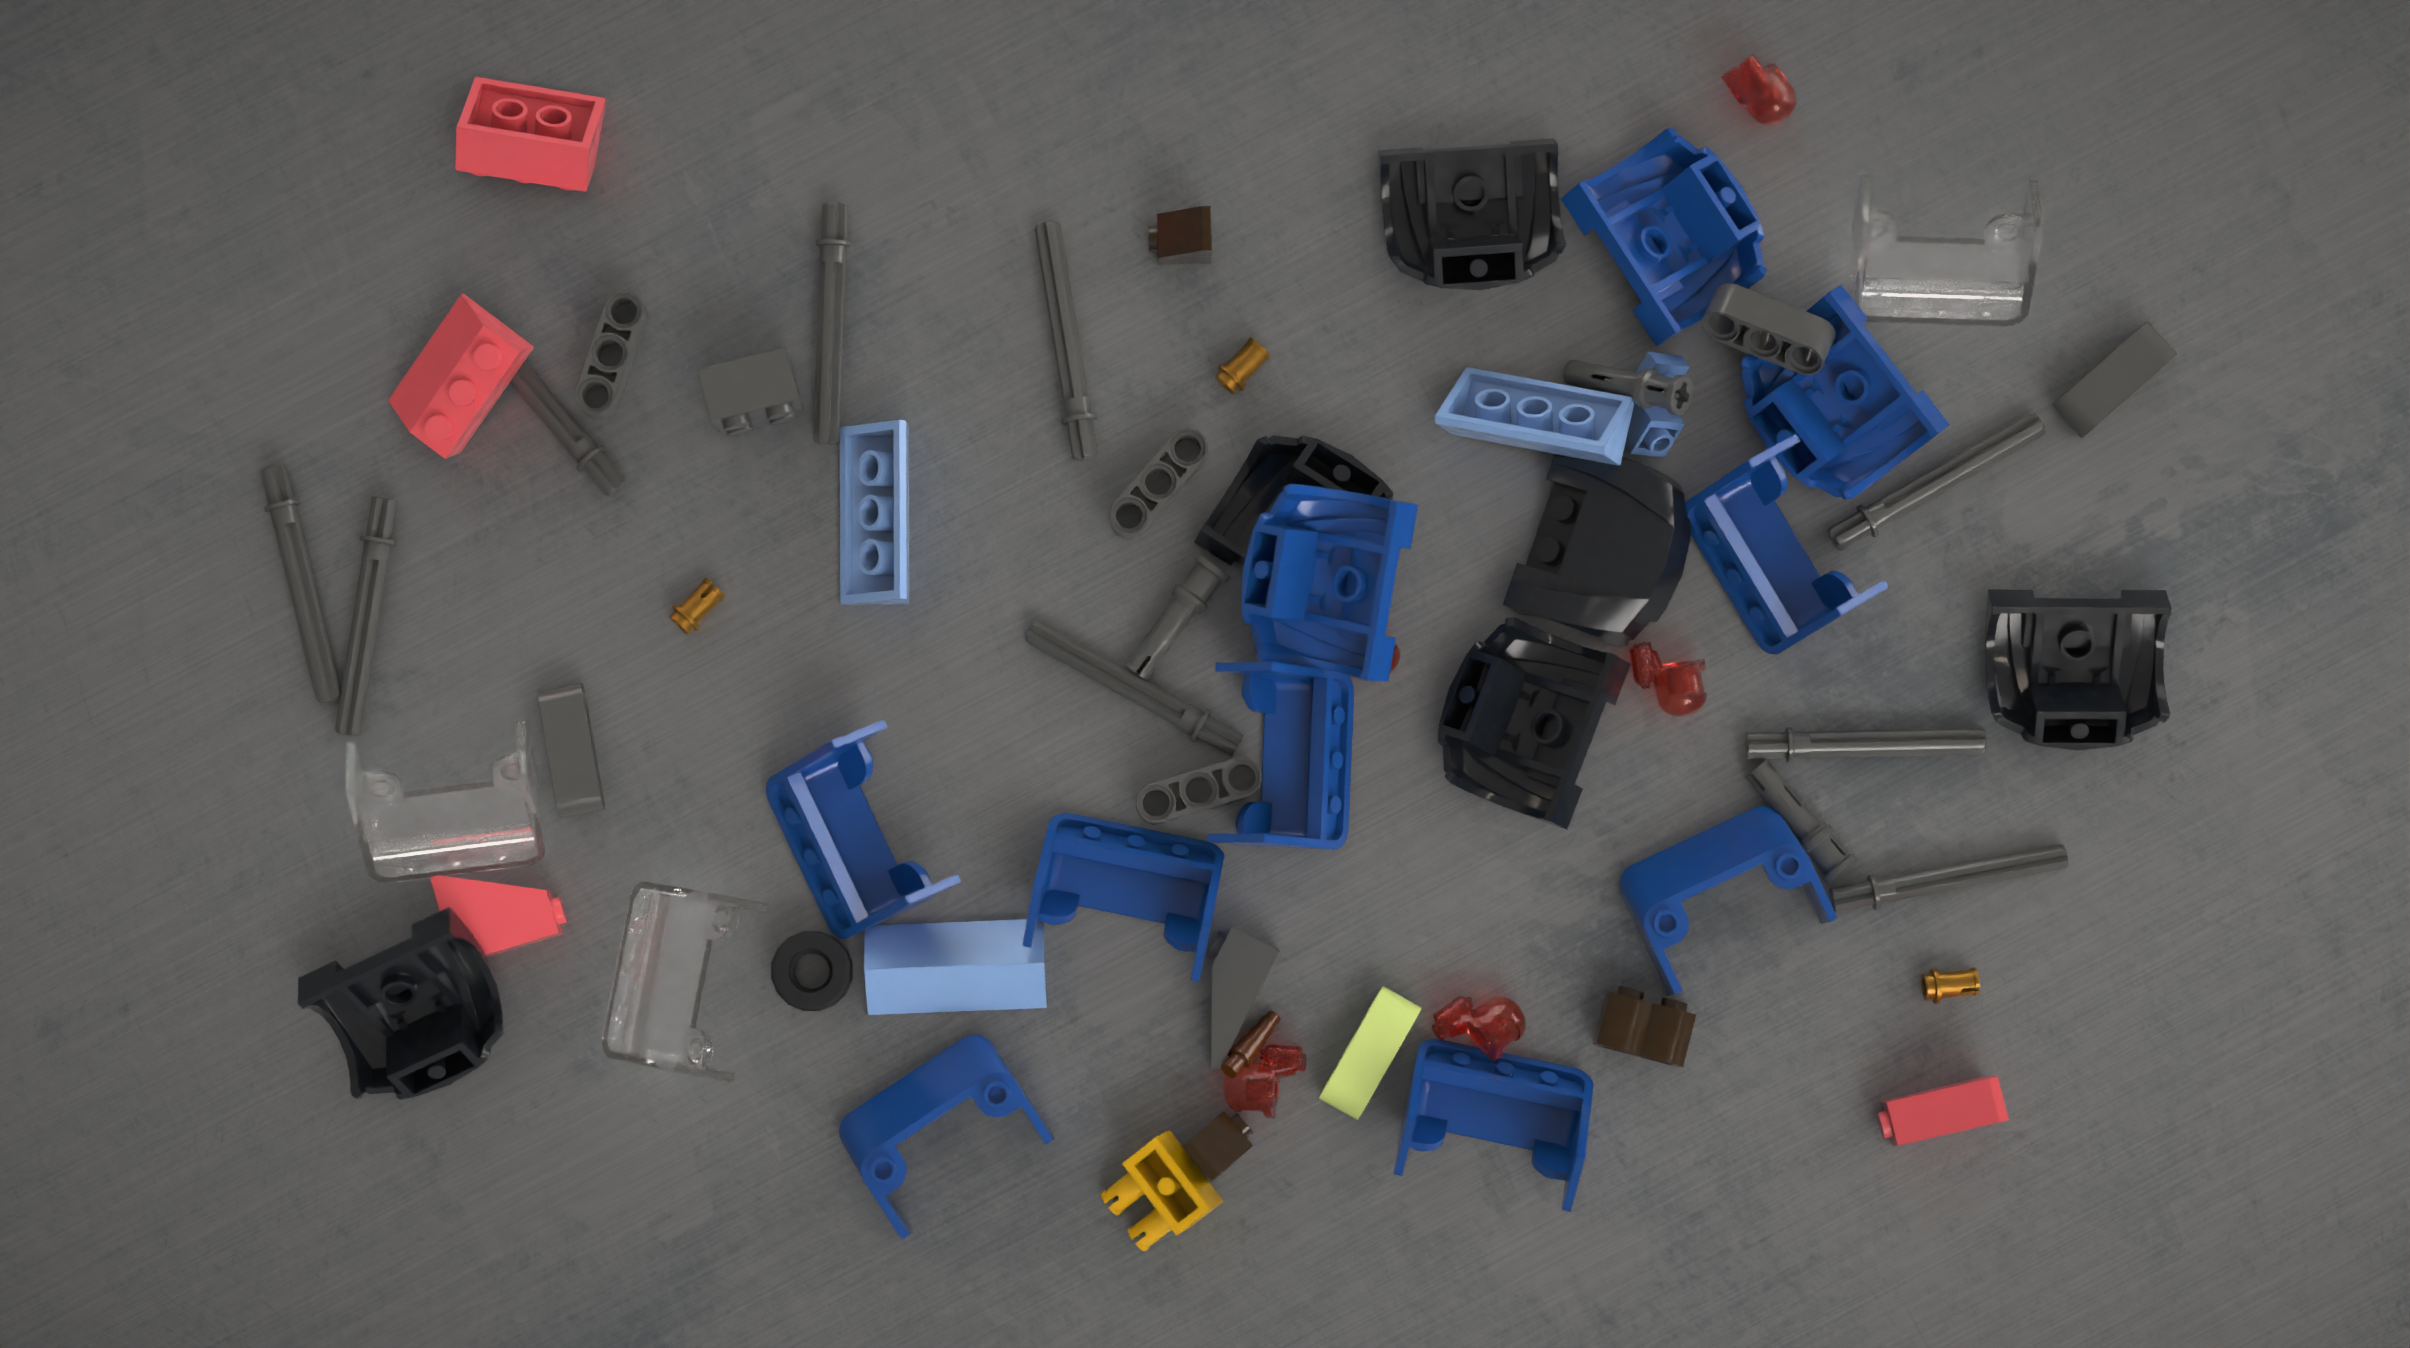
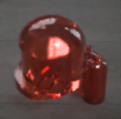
M1754 54L1744 59L1739 64L1740 68L1735 66L1721 76L1738 103L1743 105L1759 124L1764 126L1778 124L1789 117L1795 109L1797 103L1795 90L1776 64H1768L1763 67Z
M1651 642L1634 644L1633 648L1629 649L1634 681L1642 689H1648L1651 682L1654 683L1658 704L1665 713L1674 717H1684L1698 712L1705 705L1707 693L1704 692L1701 671L1706 669L1705 659L1663 664L1657 651L1652 650Z
M1460 996L1433 1015L1435 1024L1432 1025V1030L1438 1039L1444 1040L1449 1036L1454 1038L1467 1033L1478 1048L1493 1062L1502 1056L1503 1048L1519 1040L1526 1029V1020L1521 1008L1515 1001L1502 996L1493 997L1475 1009H1472L1471 997Z
M1270 1044L1265 1049L1260 1050V1060H1264V1063H1251L1249 1068L1243 1067L1235 1078L1225 1076L1223 1092L1229 1107L1236 1112H1263L1265 1118H1275L1280 1078L1293 1076L1296 1072H1305L1306 1053H1303L1301 1046Z

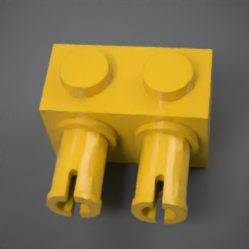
M1171 1130L1155 1137L1122 1164L1128 1173L1108 1189L1101 1192V1198L1105 1204L1117 1196L1119 1197L1116 1202L1108 1207L1115 1215H1120L1123 1210L1144 1194L1155 1207L1153 1211L1128 1228V1234L1132 1240L1142 1233H1146L1143 1238L1135 1243L1142 1251H1147L1150 1246L1171 1230L1176 1236L1188 1230L1224 1202Z

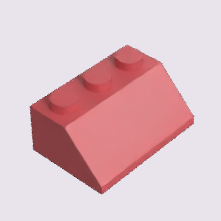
M475 77L457 125L455 170L472 173L476 176H493L515 180L520 183H535L559 187L563 190L587 192L596 163L606 98Z
M461 294L388 399V402L411 434L444 459H447L462 452L534 346L468 296Z

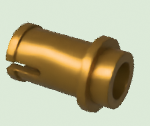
M1250 337L1246 344L1226 365L1220 364L1217 367L1219 372L1214 377L1223 388L1234 395L1238 390L1244 391L1246 389L1244 383L1271 356L1260 343Z
M706 577L680 606L677 604L673 605L672 609L674 612L669 616L673 623L687 635L693 629L698 631L700 629L698 624L726 597L717 586L713 587V583Z
M1936 968L1929 970V973L1921 975L1924 1000H1932L1934 1004L1940 1003L1942 998L1979 996L1980 979L1976 968L1938 972Z

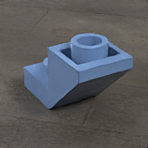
M1648 352L1636 372L1651 368L1657 370L1662 376L1673 378L1676 375L1685 376L1690 366L1681 355ZM1634 403L1626 438V448L1630 454L1665 457L1685 423L1679 415L1669 413L1667 408L1653 406L1650 409L1640 408Z

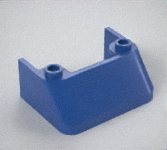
M1796 434L1747 460L1685 502L1686 515L1691 521V535L1758 646L1763 651L1772 655L1781 653L1889 588L1885 580L1858 594L1852 581L1841 572L1830 571L1820 576L1775 500L1783 496L1787 490L1786 473L1776 457L1800 442Z
M1278 662L1216 663L1215 672L1243 675L1242 696L1247 707L1252 712L1264 714L1261 802H1247L1242 806L1236 819L1237 833H1208V842L1302 849H1339L1342 847L1347 839L1349 830L1354 686L1349 675L1315 667Z
M885 720L831 740L770 777L766 785L768 802L830 931L841 939L850 938L926 902L961 882L958 874L931 884L928 873L918 863L906 861L897 865L860 785L867 782L872 776L873 758L866 748L864 741L888 728Z
M1758 806L1627 867L1621 874L1619 879L1620 894L1668 996L1676 995L1683 991L1664 951L1682 941L1688 932L1689 920L1681 902L1762 864L1768 879L1779 888L1794 889L1803 885L1821 924L1838 918L1809 856L1784 818L1772 807Z
M1071 813L1055 815L1048 823L1032 889L1022 946L1031 948L1037 921H1043L1050 925L1067 923L1075 917L1078 906L1165 924L1164 938L1175 949L1196 953L1190 980L1199 982L1222 872L1224 853L1217 845L1204 840Z
M969 1035L962 1038L847 1114L841 1122L839 1134L844 1147L863 1181L901 1239H904L913 1232L888 1195L901 1186L907 1173L906 1162L896 1145L967 1098L972 1097L984 1114L994 1118L1005 1117L1022 1107L1045 1144L1055 1139L995 1046L983 1036Z
M1441 1039L1423 1041L1418 1047L1400 1129L1394 1175H1403L1409 1148L1417 1151L1438 1149L1444 1142L1446 1132L1533 1150L1532 1164L1539 1173L1549 1179L1565 1181L1562 1210L1571 1212L1586 1157L1593 1081L1588 1074L1573 1067Z

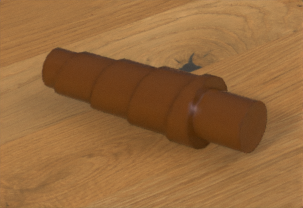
M1268 1011L1229 1050V1057L1221 1066L1226 1076L1235 1078L1243 1068H1249L1252 1061L1257 1057L1258 1052L1265 1045L1266 1040L1273 1033L1274 1028L1280 1022V1017L1277 1013Z

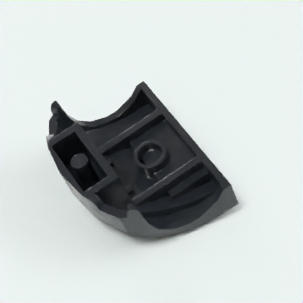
M1554 138L1510 141V144L1430 150H1423L1422 147L1378 150L1386 248L1388 256L1400 272L1423 281L1427 285L1439 288L1485 290L1529 279L1538 271L1554 263L1559 254H1562L1567 243L1563 234L1560 214L1558 143Z
M1275 435L1268 438L1263 436L1255 442L1237 476L1200 529L1194 543L1230 566L1235 561L1244 565L1252 532L1259 516L1270 511L1280 493L1284 491L1283 488L1287 485L1298 484L1323 487L1393 499V491L1380 477L1354 456L1319 439L1305 435L1299 438Z
M1554 454L1546 478L1553 483L1549 499L1526 565L1517 563L1503 605L1518 614L1557 622L1591 634L1616 647H1625L1629 645L1628 641L1634 640L1650 622L1659 620L1683 575L1691 538V521L1686 515L1684 492L1681 490V486L1667 475L1622 457L1621 465L1617 466Z
M1988 589L1985 626L1986 683L1990 709L1995 721L1999 722L2001 726L2021 734L2026 742L2044 747L2070 750L2115 747L2130 743L2134 739L2133 735L2157 726L2160 721L2166 722L2170 716V710L2164 684V641L2167 623L2171 616V605L2166 590H2121V599L2035 598L2033 590Z
M1516 617L1506 618L1505 623L1499 625L1484 642H1475L1466 654L1448 689L1438 730V742L1443 746L1446 779L1451 784L1480 798L1567 830L1583 788L1575 785L1600 717L1606 702L1613 705L1616 704L1631 664L1615 654L1590 649L1556 637Z
M450 907L412 924V938L343 969L335 960L298 978V1005L302 1009L309 1008L323 1016L335 1032L346 1056L350 1076V1092L356 1099L362 1098L364 1093L380 1094L395 1092L396 1097L401 1100L448 1086L479 1068L487 1061L490 1056L491 1047L503 1034V1009L491 965L474 935Z

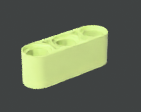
M1382 986L1324 1086L1319 1099L1358 1120L1415 1022L1421 1007Z

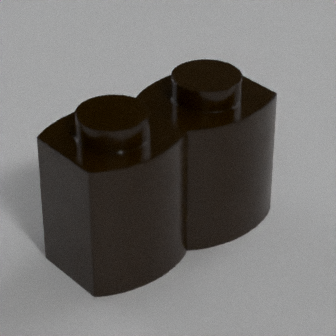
M1619 986L1617 993H1606L1593 1045L1675 1067H1683L1696 1014L1686 1012L1687 1003L1662 997L1660 1005L1643 1000L1645 992L1624 986Z

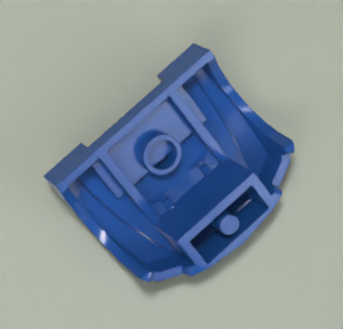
M1674 128L1665 129L1623 161L1591 179L1578 183L1560 198L1583 235L1593 230L1597 232L1642 303L1634 308L1633 311L1656 347L1702 320L1718 286L1732 283L1748 289L1761 280L1767 272V268L1764 267L1760 242L1765 234L1743 187L1720 158L1708 147L1697 149L1683 137L1677 135V131Z
M1841 284L1828 292L1806 311L1827 320L1836 332L1829 354L1818 373L1814 375L1799 374L1748 354L1741 363L1743 368L1741 376L1746 393V399L1744 400L1745 409L1767 449L1794 434L1800 440V442L1777 456L1776 459L1797 480L1807 487L1815 486L1834 497L1852 499L1950 424L1924 390L1919 393L1914 391L1863 323L1868 318Z
M1298 484L1285 486L1283 488L1284 491L1280 493L1270 511L1259 516L1252 532L1243 565L1242 619L1251 626L1254 645L1258 650L1255 654L1256 657L1262 662H1278L1315 667L1348 674L1366 681H1389L1396 637L1387 636L1386 629L1400 548L1411 549L1418 504L1323 487Z

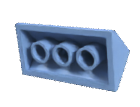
M1466 367L1436 413L1435 424L1456 436L1620 466L1634 401L1629 396Z
M906 420L840 427V604H909V427Z
M1027 919L876 925L865 930L864 976L868 1015L1047 1008L1044 922L1037 921L1031 948L1022 946Z

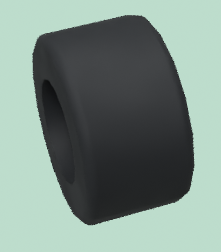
M803 931L788 937L777 948L771 962V979L777 994L788 1005L802 1011H821L836 1005L847 994L853 980V963L847 949L836 938L820 931ZM807 954H818L829 965L827 981L821 987L815 989L803 987L795 976L797 961Z

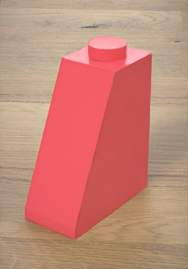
M441 875L430 878L439 911L450 907L474 935L486 957L563 934L561 924L567 923L566 912L561 898L553 899L551 891Z
M1982 1076L1882 1101L1883 1112L1877 1113L1878 1125L1883 1139L1890 1138L1891 1144L1894 1146L2009 1120L1998 1076Z

